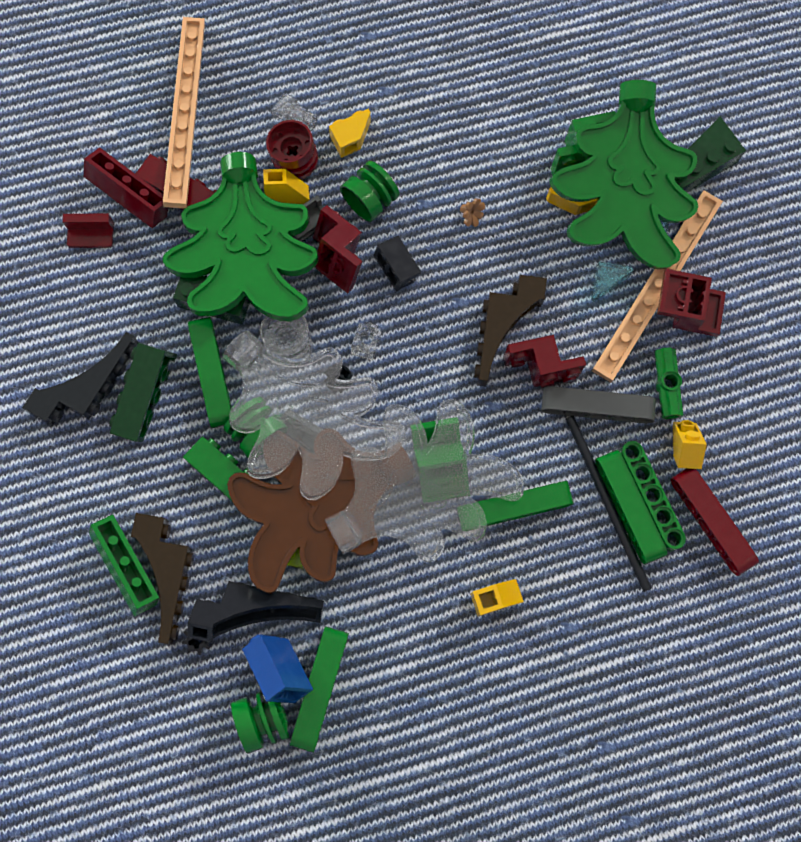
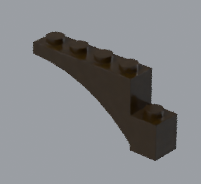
M519 275L518 281L513 282L512 295L490 292L488 300L484 299L482 313H486L485 321H481L479 334L483 335L482 343L478 342L476 355L481 356L480 365L476 364L474 370V378H478L477 386L486 387L494 356L508 332L532 309L542 307L545 300L547 278Z
M136 513L131 537L138 540L146 553L159 589L161 626L158 643L173 645V640H177L180 627L177 625L178 615L182 616L185 603L182 601L183 591H187L189 586V577L186 576L188 567L193 565L194 553H191L192 549L189 546L165 542V539L169 538L171 525L168 524L169 521L166 518Z

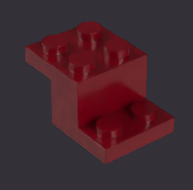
M326 205L320 211L313 239L319 243L317 250L318 263L314 268L348 294L354 287L363 262L355 255L362 232L340 216L338 212Z
M666 268L663 275L657 314L674 318L673 328L718 337L720 335L726 292L710 289L712 281L710 277Z
M554 335L508 344L503 356L505 366L511 365L513 368L523 366L527 362L533 386H541V389L547 386H554L556 382L563 381V384L576 381V378L579 377L586 366L584 356L561 361Z

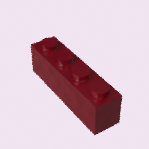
M99 147L84 158L83 177L153 229L167 217L168 207L163 206V194Z
M149 154L135 174L164 195L167 161L160 156L157 158ZM190 178L187 207L208 199L217 190L214 189L212 191L201 180Z

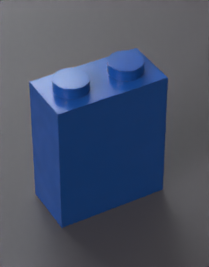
M259 634L252 637L249 641L250 643L242 648L267 702L296 703L313 690L289 639Z

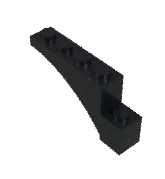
M126 332L117 345L93 367L64 383L41 390L35 388L22 408L52 427L55 422H59L63 417L65 407L90 420L92 416L98 413L104 396H108L111 393L117 376L120 377L125 371V364L131 357L133 348L137 347L139 342L133 335Z
M229 581L221 604L210 600L196 599L188 620V638L212 643L215 637L226 632L266 621L302 620L320 623L324 601L313 597L294 595L289 592L275 591L269 594L257 589L256 586Z

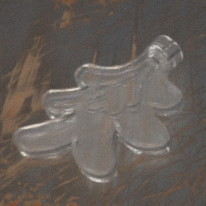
M244 331L239 334L226 348L223 359L239 372L243 381L242 393L230 410V426L236 431L246 434L260 429L258 439L250 452L247 462V473L252 478L265 479L278 475L290 465L299 450L302 459V473L299 484L300 493L307 500H317L326 495L337 483L342 471L343 456L362 461L381 460L397 453L402 446L405 438V427L401 423L370 420L360 417L373 407L378 394V384L371 377L350 380L337 379L341 374L343 361L336 349L327 347L305 358H285L266 348L250 331Z
M447 399L439 405L434 433L429 443L427 442L426 432L419 417L405 406L391 404L385 408L383 415L385 434L384 455L374 447L364 446L354 450L351 455V465L355 476L353 498L345 510L325 519V523L343 555L367 540L386 536L404 541L421 560L430 563L439 558L444 550L445 540L441 532L442 529L453 531L473 542H477L484 537L487 525L486 516L479 503L470 498L471 495H486L509 501H517L523 495L524 482L520 472L509 462L492 455L471 454L475 438L474 425L468 410L460 401Z

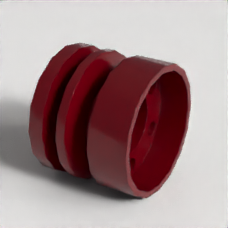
M286 120L276 124L268 132L266 147L275 169H287L300 180L312 174L317 167L319 159L312 133L305 124L300 121Z

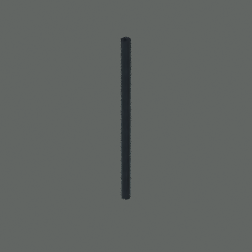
M574 415L570 416L565 420L643 592L652 589L576 419Z

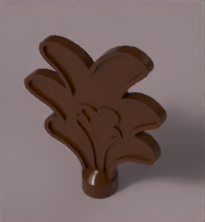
M326 429L319 433L314 440L313 455L300 448L291 438L279 431L265 440L263 447L265 464L271 475L280 484L266 483L242 472L233 474L227 484L230 498L236 509L247 519L263 525L252 542L248 557L250 579L257 589L269 594L274 593L278 589L286 567L297 549H300V561L305 572L311 578L323 583L330 582L335 576L337 554L341 543H344L345 547L356 556L365 557L376 552L378 539L374 528L373 516L378 500L392 487L399 486L416 476L407 453L399 443L381 453L366 454L352 448L338 432Z

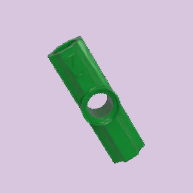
M668 347L655 350L656 390L660 398L661 416L663 419L683 417L680 391L682 378L678 373L676 349ZM664 380H670L673 388L666 386Z

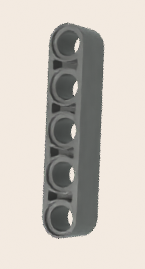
M547 386L543 388L541 411L547 414L574 415L575 417L647 424L655 422L656 398L643 395Z

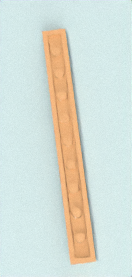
M183 17L163 195L164 207H187L205 30L204 18Z
M703 190L697 200V212L683 222L672 240L680 251V260L667 269L676 271L682 269L722 204V200ZM654 269L592 369V372L610 383L616 377L658 308L663 275L666 269Z

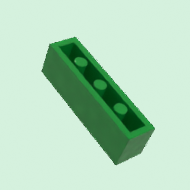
M202 436L183 458L231 500L227 484L233 474L242 472L254 478L256 477L248 469L245 468L242 471L236 465L239 462L229 453L226 456L219 451L221 446L212 438L206 440Z
M112 514L91 524L89 535L134 617L156 606L159 596L114 515Z

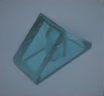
M599 261L594 272L591 300L595 302L627 280L634 271L631 266Z

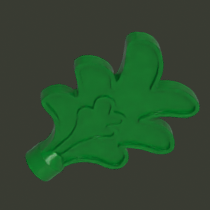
M629 80L620 84L619 107L611 119L598 124L585 125L575 133L573 139L576 150L582 156L589 159L555 172L550 178V186L560 197L569 201L585 202L598 199L587 213L572 221L568 226L567 237L571 242L581 246H599L611 241L621 233L627 248L636 259L650 268L657 270L666 269L680 260L681 254L665 232L660 220L666 223H680L689 219L697 212L698 202L675 181L683 179L693 172L697 164V155L689 149L671 143L660 132L655 120L654 111L656 83L648 80Z
M247 152L229 153L220 161L222 182L218 190L208 199L186 207L181 213L185 229L195 236L167 251L163 256V263L169 272L182 278H196L210 273L207 279L191 291L188 296V306L195 315L215 316L225 313L238 305L246 296L259 312L274 320L291 322L300 319L308 311L307 298L287 283L280 274L285 276L303 275L312 270L318 263L317 250L313 246L291 237L302 233L309 224L308 210L302 204L281 203L266 196L258 186L256 158Z

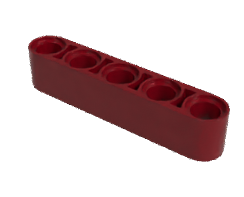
M686 468L670 479L679 497L729 569L736 576H740L759 563L758 557L696 469Z

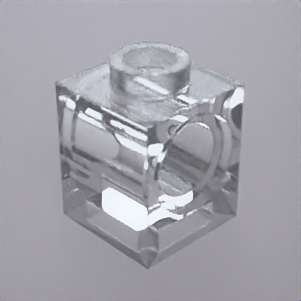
M359 322L351 345V355L373 361L381 339V329L373 323L366 322L363 324ZM365 336H369L373 339V341L371 343L365 344L361 341V339Z

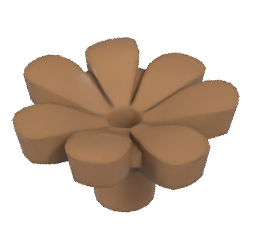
M475 198L472 202H467L460 207V212L463 213L466 226H478V219H481L484 215L481 211L485 209V203L481 202V199Z

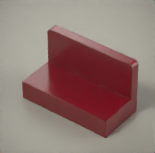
M109 213L63 214V223L68 229L67 246L69 248L113 247L114 222Z

